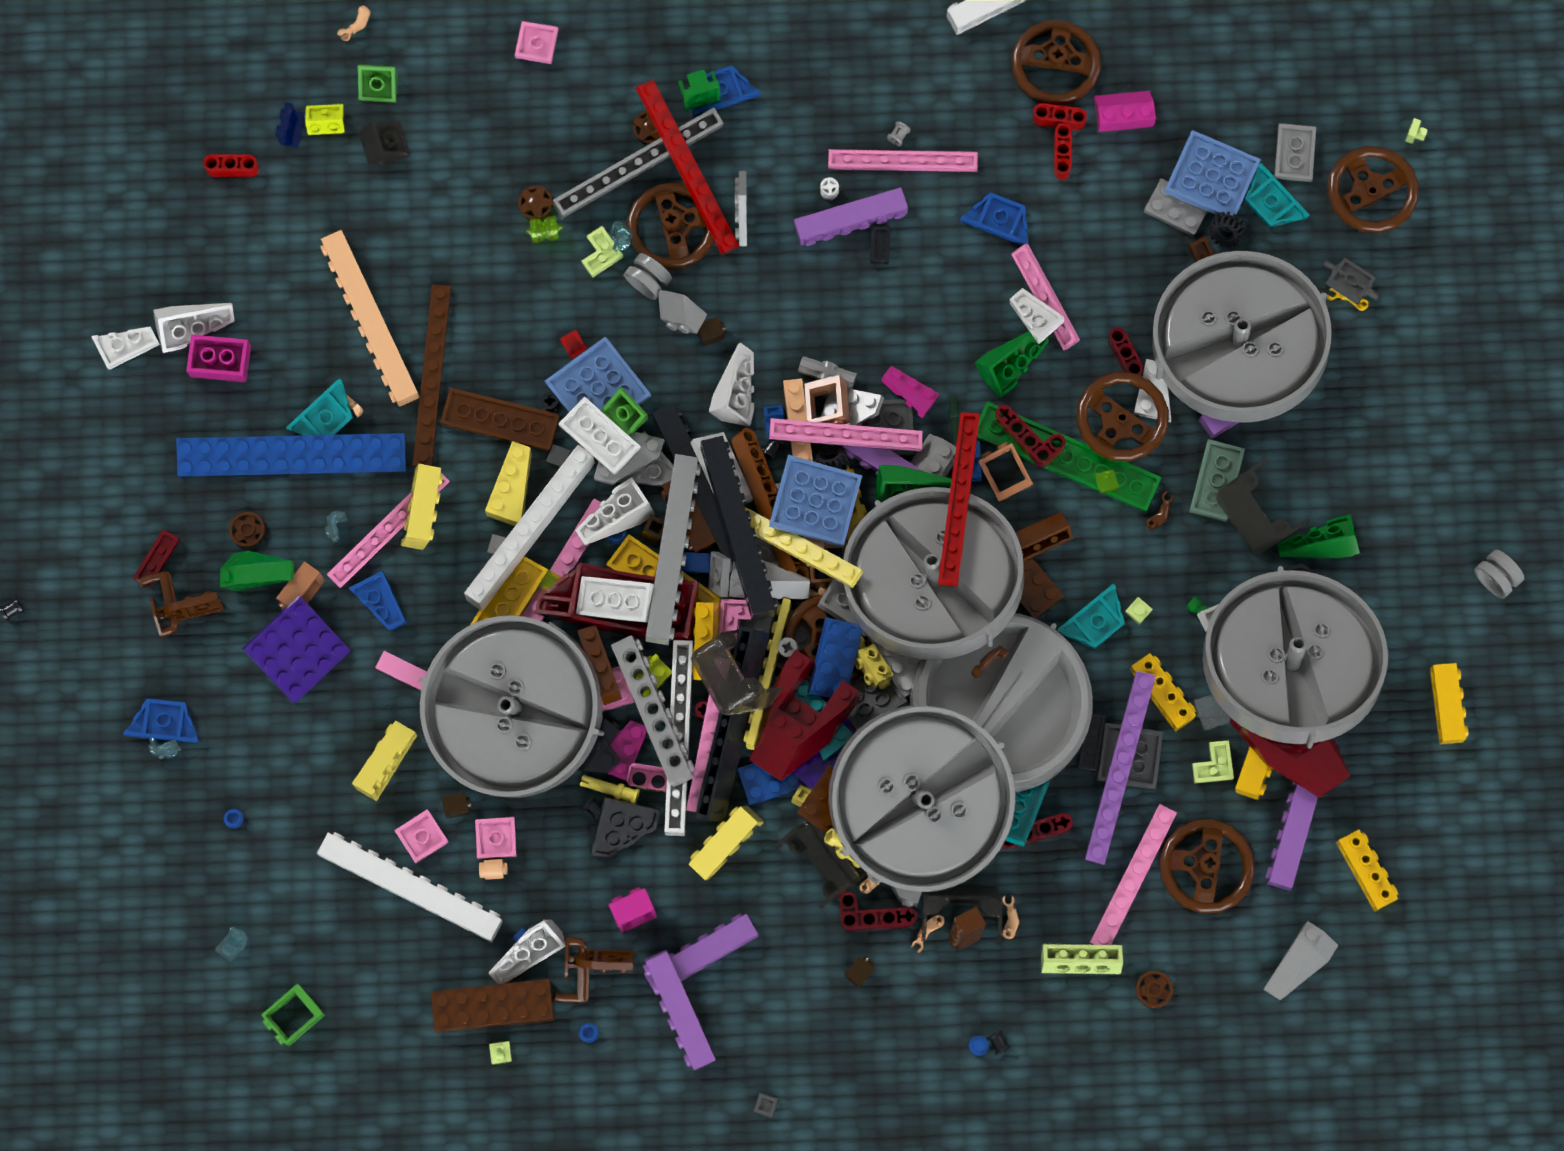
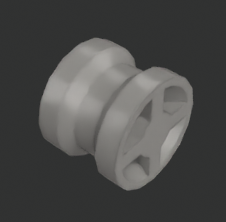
M783 638L778 644V651L786 658H789L795 649L799 651L798 643L792 638Z

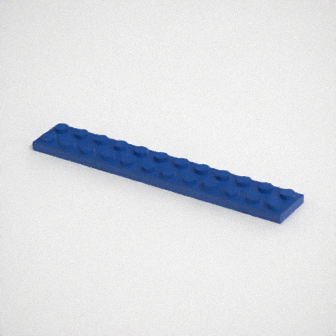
M405 433L176 438L177 476L406 471Z

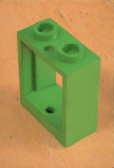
M297 983L261 1016L264 1018L263 1024L269 1030L273 1029L277 1033L274 1037L281 1045L285 1043L287 1046H290L322 1019L325 1014L301 985ZM297 995L314 1016L288 1038L271 1017Z

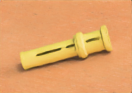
M585 774L581 779L583 781L580 782L581 787L615 796L616 800L621 799L635 804L640 794V789L638 788L636 790L625 787L622 783L615 785L586 776Z

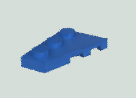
M383 571L349 587L389 631L407 623Z

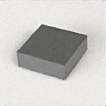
M553 444L546 463L560 468L571 454V450Z
M759 1093L753 1112L772 1118L778 1099Z

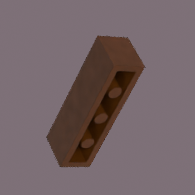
M671 481L662 484L663 491H661L665 502L668 501ZM695 501L694 512L690 511L689 518H692L691 530L687 529L686 536H689L688 550L694 553H703L716 547V541Z
M1061 512L1015 532L1021 546L1023 561L1074 539L1070 524Z
M596 624L578 630L583 649L597 673L603 704L607 705L621 700V693Z
M977 907L955 917L948 939L952 947H956L958 951L979 941L986 923Z

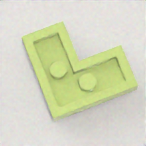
M603 226L587 235V239L596 252L582 260V264L593 278L622 259L623 254Z
M1229 740L1209 742L1211 761L1192 764L1194 784L1233 780Z

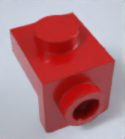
M573 330L559 339L572 360L588 349L577 330Z

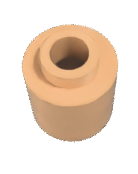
M503 859L479 862L480 878H485V880L504 879V875L508 874L507 863H504Z

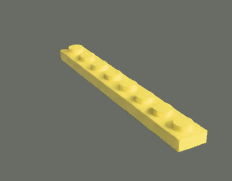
M745 507V510L750 512L751 521L749 523L751 528L754 527L756 537L851 588L854 587L863 574L862 569L796 534L769 527L770 520Z
M783 598L782 604H778L776 615H779L778 621L773 623V640L769 639L767 651H770L769 656L764 658L762 669H765L764 676L759 677L758 687H760L759 694H755L753 705L756 706L755 711L750 713L748 721L751 724L750 730H746L744 736L747 749L754 750L764 707L779 656L778 644L783 639V631L791 608L790 599Z

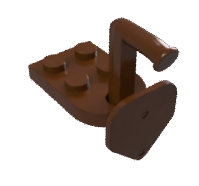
M163 571L144 576L140 579L137 578L141 588L150 583L161 582L165 606L159 607L154 597L150 598L153 617L160 637L173 634L182 620L225 610L219 595L213 591L204 592L201 596L197 597L188 596L181 601H177L172 577L169 572ZM165 618L170 622V626L163 628L162 619Z
M566 937L565 979H568L569 968H578L577 994H564L556 991L553 1002H586L589 997V969H597L599 972L617 970L620 973H627L629 970L633 971L634 951L589 950L581 938ZM570 946H578V952L570 955Z

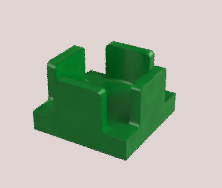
M705 70L687 74L690 86L686 90L682 80L678 81L685 111L721 101L720 85L714 71L710 72L712 82L708 81Z

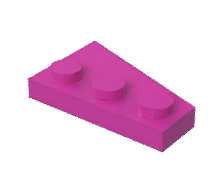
M893 366L887 370L881 380L896 395H901L907 400L906 404L910 408L914 407L922 419L940 395Z
M630 720L610 744L623 762L608 773V775L627 782L629 766L636 762L647 735V729L644 725Z

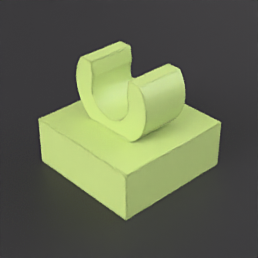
M1414 118L1407 134L1406 142L1413 143L1415 138L1424 140L1428 130L1419 127L1421 120Z
M509 1041L489 1044L492 1065L512 1062Z

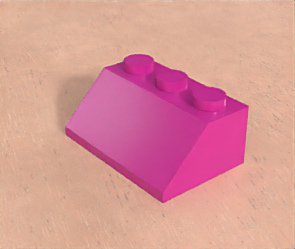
M1150 91L1094 96L1098 132L1154 127L1156 116L1154 101Z

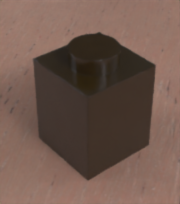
M718 317L704 321L698 334L703 347L725 339L724 332L727 331L723 321L719 322Z
M651 515L640 538L657 546L663 534L664 521Z
M465 792L441 797L447 819L470 814L469 809L472 808L471 798L466 797Z
M859 956L844 976L860 989L875 971L874 963L866 956L864 958Z

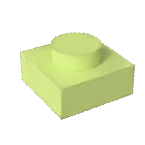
M1137 597L1125 613L1140 625L1153 609Z

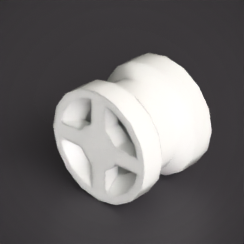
M825 178L821 182V196L826 200H833L838 196L839 184L834 178Z

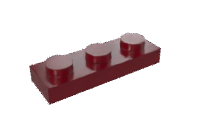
M163 529L133 579L137 581V578L140 579L144 576L161 572L180 539ZM150 583L145 586L151 589L154 583Z

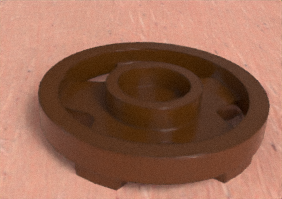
M641 112L634 120L633 131L635 137L640 142L649 145L661 137L648 112ZM636 127L641 129L639 135L636 131ZM652 137L654 140L649 141L646 139Z
M542 186L528 187L519 196V210L527 219H544L553 209V198L550 192ZM545 193L550 199L544 198ZM548 208V210L544 214H542L543 209ZM527 212H532L534 216L528 215Z
M242 512L232 519L229 525V534L237 545L241 547H254L261 542L265 535V524L257 514ZM247 516L244 521L240 520L239 518ZM256 518L260 521L261 525L255 524ZM233 526L237 529V532L234 535ZM246 540L248 544L241 543V541Z
M1159 971L1144 973L1136 984L1137 998L1143 1005L1150 1008L1164 1006L1169 1002L1173 994L1171 980L1167 975ZM1151 974L1160 975L1161 977L1155 979ZM1144 979L1145 985L1139 987L1140 982ZM1167 983L1169 985V992L1165 989ZM1141 996L1147 997V1002ZM1159 999L1165 1000L1163 1003L1157 1004Z

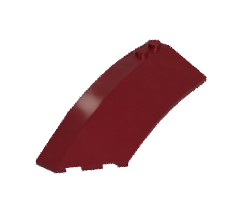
M580 563L571 573L565 574L554 582L552 587L538 594L535 614L585 627L596 624L598 630L646 638L648 623L577 615V602L581 576L651 584L655 583V577ZM683 580L682 585L678 584L677 591H681L679 603L675 602L674 609L678 610L676 621H672L671 628H675L673 640H694V608L696 607V602H698L699 582Z

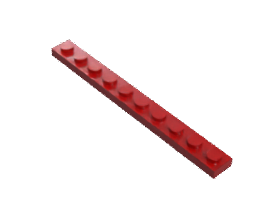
M654 80L637 86L635 89L721 255L739 247V244Z
M961 412L938 579L939 585L958 586L980 413Z

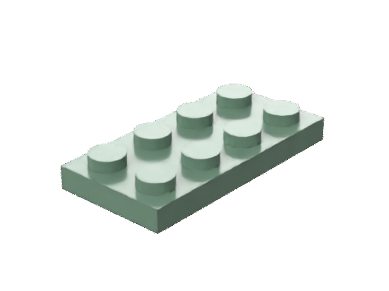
M1210 439L1207 440L1189 510L1190 513L1227 521L1245 451L1244 448Z

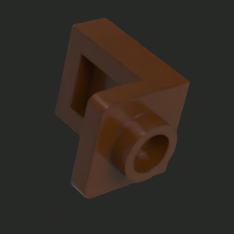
M1206 236L1188 244L1195 262L1218 254L1213 253Z

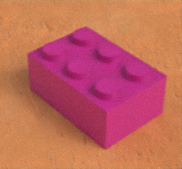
M191 335L186 371L191 378L247 382L251 345L246 339Z
M638 887L629 892L630 895L624 898L618 896L611 900L612 903L609 904V907L621 934L657 917L645 888L640 889Z

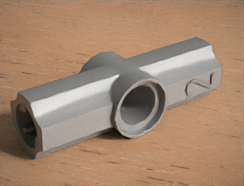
M804 356L798 369V373L816 378V380L840 375L847 382L848 389L853 388L857 373L838 368L832 362H820Z

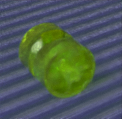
M549 216L545 218L544 222L538 218L529 219L530 228L525 231L526 234L530 233L533 243L543 241L544 237H547L550 241L559 240L558 231L563 229V225L559 226L557 224L556 216Z

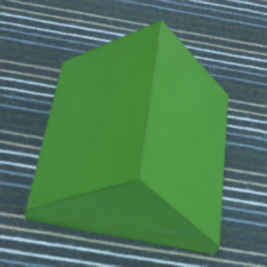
M358 64L359 100L396 102L398 86L396 67Z
M622 387L618 389L601 410L628 436L633 434L647 421L645 411Z

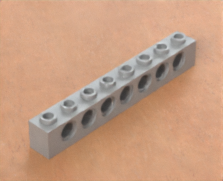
M631 635L612 644L611 647L669 784L675 787L694 778L693 771H695V767L691 760H687L685 754L688 751L684 743L679 741L678 736H680V732L677 726H673L670 720L673 718L669 708H665L663 703L666 701L662 691H658L656 687L658 680L655 674H651L649 670L651 664L647 656L644 657L641 650L644 648L639 639L636 640ZM636 654V660L629 662L630 656ZM643 671V677L639 680H636V675L639 672ZM646 689H651L650 695L644 697V691ZM658 706L657 713L651 714L652 707ZM665 723V729L659 732V725ZM672 740L673 746L670 749H666V743ZM676 758H680V764L674 767L673 761Z

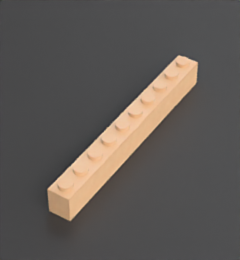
M342 230L322 238L323 245L320 248L324 256L328 255L331 260L327 263L332 273L336 271L338 278H335L339 288H344L346 292L343 294L347 305L351 304L353 310L350 312L354 321L359 320L361 326L358 329L362 338L367 337L368 343H366L369 353L374 352L376 359L373 361L377 370L381 369L384 374L381 378L385 387L389 385L391 389L389 396L392 402H397L400 407L420 398Z
M802 378L784 380L783 387L787 419L807 421ZM790 441L792 456L813 461L810 442ZM803 537L809 542L824 549V542Z

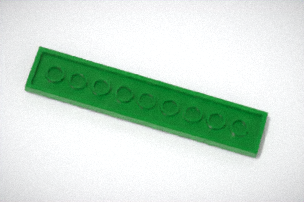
M987 401L980 415L977 439L994 447H998L1006 442L1008 444L1012 443L1020 458L1035 464L995 422V413L999 406ZM1000 414V417H1001V418H1002L1003 416H1005V417L1007 418V414H1004V415ZM1018 415L1043 442L1053 434H1061ZM1019 426L1012 427V430L1016 433L1022 431ZM1061 434L1066 440L1064 451L1049 465L1042 468L1145 513L1147 512L1162 477L1126 461H1111L1096 454L1087 444ZM1030 439L1025 441V444L1027 446H1033L1035 444ZM1059 441L1052 442V445L1056 448L1062 446ZM1044 453L1038 454V458L1041 460L1048 458Z

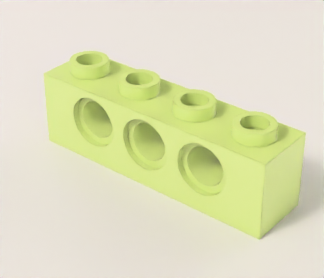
M1043 944L1041 953L1042 973L1121 974L1123 966L1122 945Z

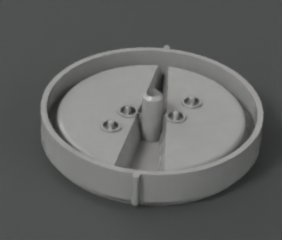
M1232 251L1203 258L1176 276L1168 285L1158 303L1153 323V353L1157 365L1156 378L1158 380L1163 378L1173 394L1187 406L1211 418L1229 422H1256L1281 415L1298 405L1311 393L1325 370L1331 344V321L1325 304L1327 294H1320L1311 280L1293 265L1271 255L1251 251Z
M920 488L900 493L882 503L876 500L875 508L860 521L853 531L846 546L843 560L862 569L863 574L853 588L844 584L846 599L850 611L861 629L879 645L909 658L921 660L954 658L975 651L985 644L992 647V639L1007 626L1014 616L1020 603L1024 586L1021 546L1015 531L1007 519L996 508L975 495L970 494L958 586L938 584L950 488Z
M1279 566L1276 572L1262 574L1243 582L1222 599L1209 622L1203 647V669L1209 689L1220 707L1234 721L1261 737L1283 743L1307 744L1308 748H1312L1313 743L1342 735L1365 718L1380 694L1388 666V649L1383 629L1374 612L1356 593L1328 577L1305 571H1284L1282 566Z
M1015 613L1007 626L992 639V647L985 644L979 649L962 656L942 660H921L914 675L910 693V706L928 705L954 711L976 722L995 741L1004 743L1005 746L1001 750L1011 769L1015 793L1029 790L1049 781L1068 765L1084 742L1090 726L1093 709L1092 689L1086 668L1072 645L1055 630L1057 625L1053 623L1051 626H1048L1035 618ZM999 645H1003L1005 649L1009 650L1004 659H1001L998 655L988 667L983 668L979 678L977 677L976 679L972 676V669L976 664H980L981 659L988 652Z
M512 615L498 616L478 621L464 628L440 649L433 659L425 678H419V682L423 683L420 698V718L429 749L450 776L470 789L484 794L518 798L548 791L574 774L590 754L597 736L604 735V732L600 730L603 712L600 685L597 673L590 659L571 637L561 630L533 618Z
M912 705L900 707L880 714L868 721L855 732L843 747L836 760L830 779L829 810L833 828L843 846L839 852L844 856L849 855L853 861L874 878L904 890L918 892L942 890L958 885L973 877L985 868L1001 849L1011 828L1014 816V781L1008 761L1001 750L1005 744L995 741L984 728L966 716L936 706Z

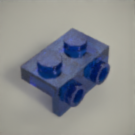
M285 102L284 108H281V123L276 128V136L281 145L298 148L304 128L306 112L295 110L292 103Z

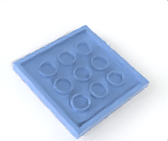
M1192 130L1164 193L1215 215L1221 212L1225 214L1230 212V215L1233 216V213L1237 214L1261 159Z
M606 337L545 380V384L555 394L568 413L584 397L601 411L621 387L638 405L651 397L650 392Z
M788 455L769 527L843 548L862 475Z

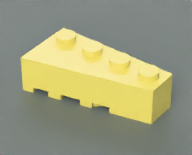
M512 441L485 509L487 517L516 526L523 517L532 457L530 447Z
M418 464L415 469L411 489L413 498H410L407 510L410 516H407L404 530L407 531V534L402 539L401 546L423 550L429 540L433 539L434 529H431L432 522H435L437 517V511L434 509L435 504H438L440 499V493L437 491L438 486H441L443 481V475L440 474L441 468Z
M396 720L388 726L385 732L386 735L378 742L375 751L352 782L356 790L376 802L417 737L416 732Z
M749 806L735 807L729 814L731 818L727 822L723 821L716 828L718 832L713 837L710 835L703 844L705 846L702 850L695 851L690 857L692 861L689 865L704 880H709L727 861V856H732L739 849L741 841L744 842L753 834L752 829L756 825L761 826L765 822Z

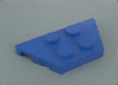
M733 66L716 70L714 73L720 85L721 101L692 109V117L700 116L712 108L718 110L760 96V91L755 89ZM707 73L706 76L708 81L712 82L710 73Z
M991 192L960 218V222L1019 245L1028 244L1025 206Z
M146 699L141 706V710L136 713L133 722L128 729H125L123 734L129 737L199 743L185 702Z

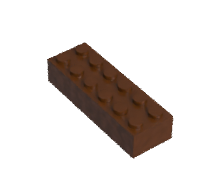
M550 979L431 992L434 1031L436 1033L555 1021Z

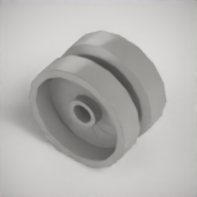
M640 253L634 260L635 267H628L623 275L637 291L650 299L656 300L659 297V290H662L661 287H666L670 283L672 276L656 260Z
M1494 550L1486 557L1487 562L1482 561L1474 571L1479 581L1488 591L1504 599L1512 592V587H1517L1524 580V574L1509 556L1500 550Z

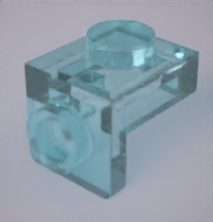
M620 220L613 223L609 234L610 238L615 242L612 249L615 252L628 249L633 233Z
M334 511L329 516H326L328 526H325V531L328 538L331 537L333 542L341 541L337 523L348 519L345 512Z
M153 737L149 739L151 742L148 745L152 755H156L159 759L173 757L178 754L177 751L181 750L179 743L175 739L161 746H158L156 739Z
M231 927L228 935L216 947L215 952L232 962L246 946L248 937L242 930Z

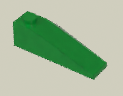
M1030 331L989 351L975 362L980 377L998 397H1003L1017 385V379L1022 373H1026L1029 363L1032 359L1038 357L1049 342L1048 337L1038 344Z
M879 465L876 478V500L882 503L900 493L920 488L940 487L951 489L952 479L900 465Z
M1351 515L1326 521L1327 525L1317 529L1315 526L1305 535L1297 534L1277 543L1280 557L1344 558L1360 554Z
M252 551L233 553L220 568V587L233 591L294 580V561Z

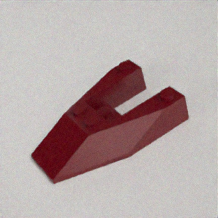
M796 649L785 663L766 700L755 748L752 750L749 758L750 761L780 781L784 780L830 744L862 696L858 690L842 680L821 713L795 697V693L814 666V662Z
M1230 717L1229 722L1267 766L1316 797L1320 798L1350 777L1335 738L1313 743L1312 748H1308L1307 744L1283 743L1261 737L1242 727Z

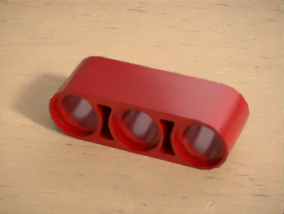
M1041 103L1034 107L1032 119L1039 126L1056 128L1060 123H1067L1071 126L1072 130H1081L1085 127L1087 113L1081 108ZM1043 112L1046 116L1039 117L1037 113ZM1060 114L1064 116V119H1057L1055 116ZM1080 117L1083 121L1077 122L1074 118Z
M1060 123L1056 126L1054 134L1053 173L1058 180H1065L1070 175L1072 163V128L1067 123ZM1064 131L1067 133V136H1060L1059 132ZM1065 149L1067 153L1061 154L1058 150ZM1063 166L1067 171L1061 172L1058 170V167Z
M208 155L203 160L206 172L212 177H253L260 170L256 158L252 155ZM217 163L216 167L209 168L210 164ZM235 163L233 168H227L229 164ZM249 163H253L254 166L252 168H246Z

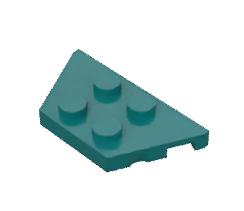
M1260 163L1244 200L1269 228L1307 219L1309 217L1308 212Z
M339 378L286 428L301 435L337 434L353 419L342 379Z
M1112 584L1058 628L1057 632L1094 649L1100 646L1125 625L1116 593V586Z

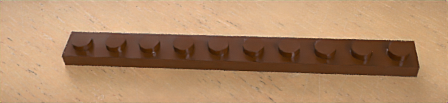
M432 284L413 467H417L418 464L433 465L451 286Z

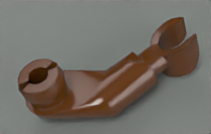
M1167 491L1163 493V504L1160 506L1159 512L1146 522L1148 529L1155 530L1167 520L1170 510L1169 504L1174 501L1173 494L1171 499L1167 501L1165 500Z
M999 645L988 652L981 659L980 664L974 666L971 671L972 676L976 679L977 677L979 678L983 668L988 667L998 655L1001 659H1004L1009 650L1005 649V646Z

